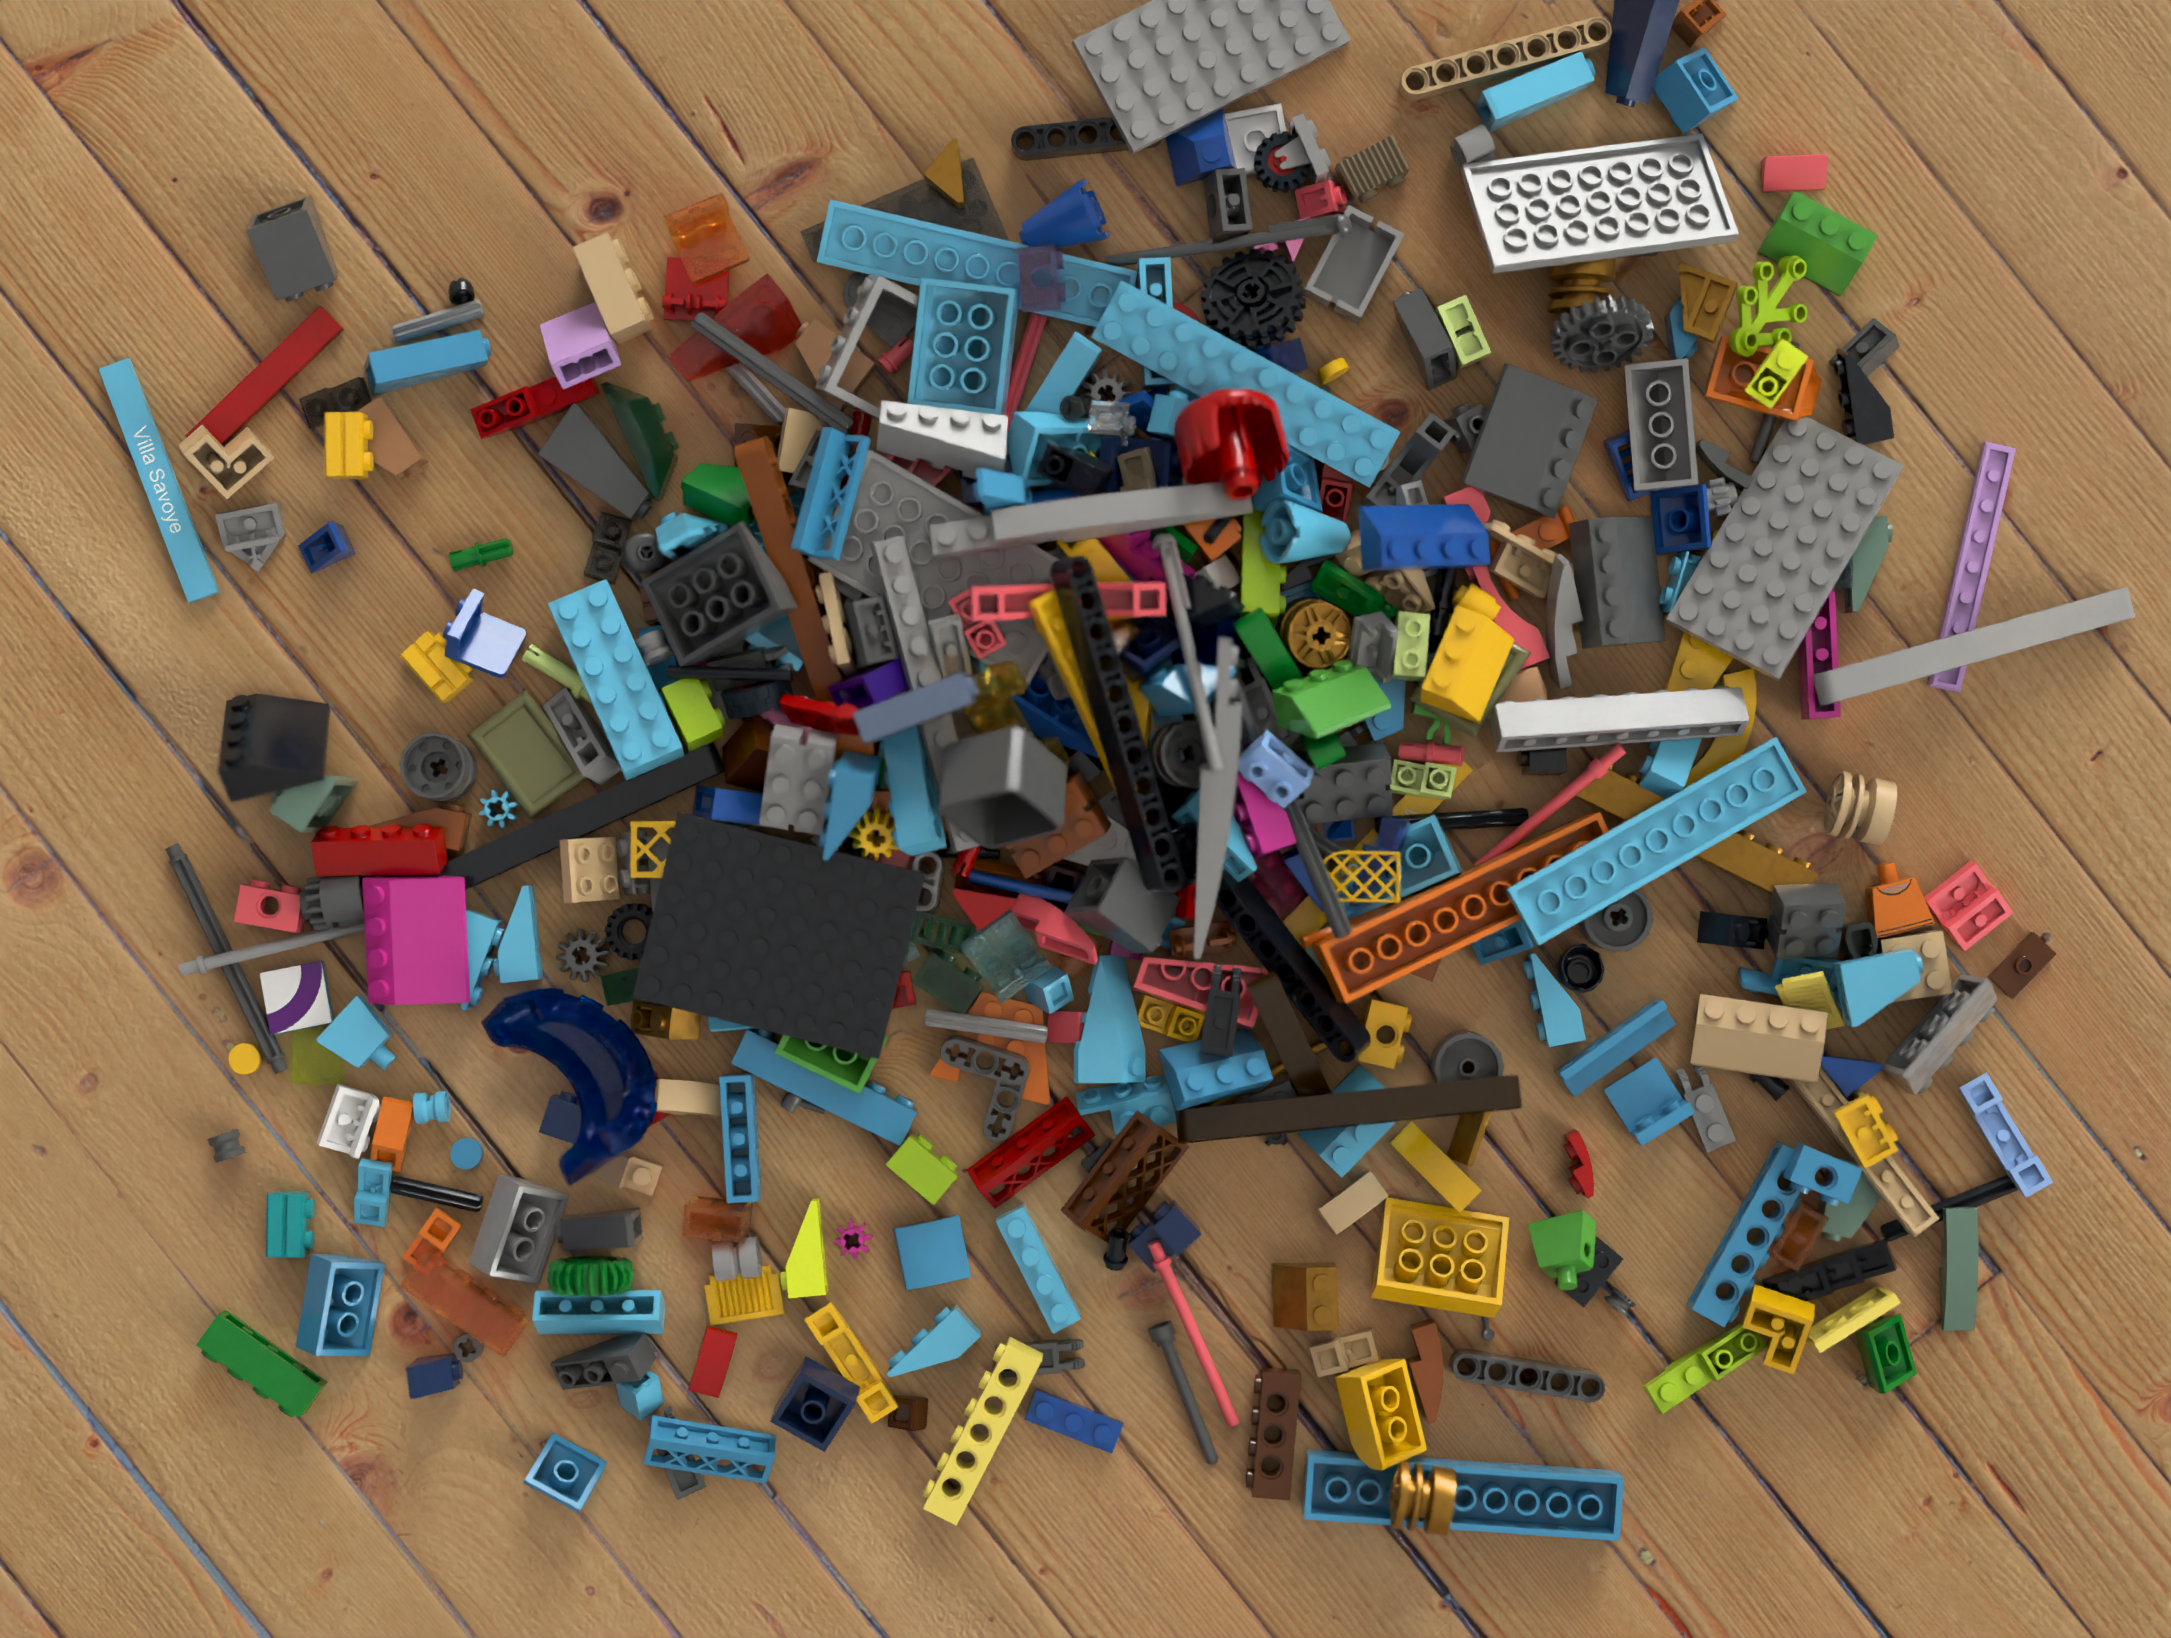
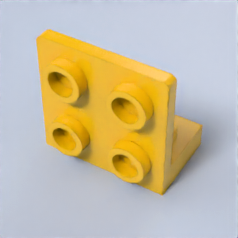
M1857 1089L1852 1093L1855 1100L1834 1110L1832 1113L1860 1164L1866 1169L1899 1151L1894 1143L1898 1141V1137L1889 1123L1886 1125L1880 1118L1879 1114L1883 1113V1110L1874 1096L1871 1097L1868 1092L1864 1093Z

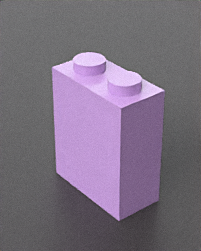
M596 302L540 324L551 367L563 389L622 365L614 339L608 332Z

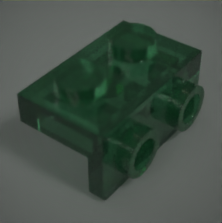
M940 949L938 953L932 950L911 982L955 1012L965 1014L984 987V984L979 982L982 976L969 967H966L963 971L954 965L956 958L943 949Z

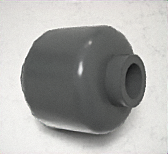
M647 532L638 533L628 538L621 552L625 566L638 574H647L657 570L665 558V554L659 548L657 537Z

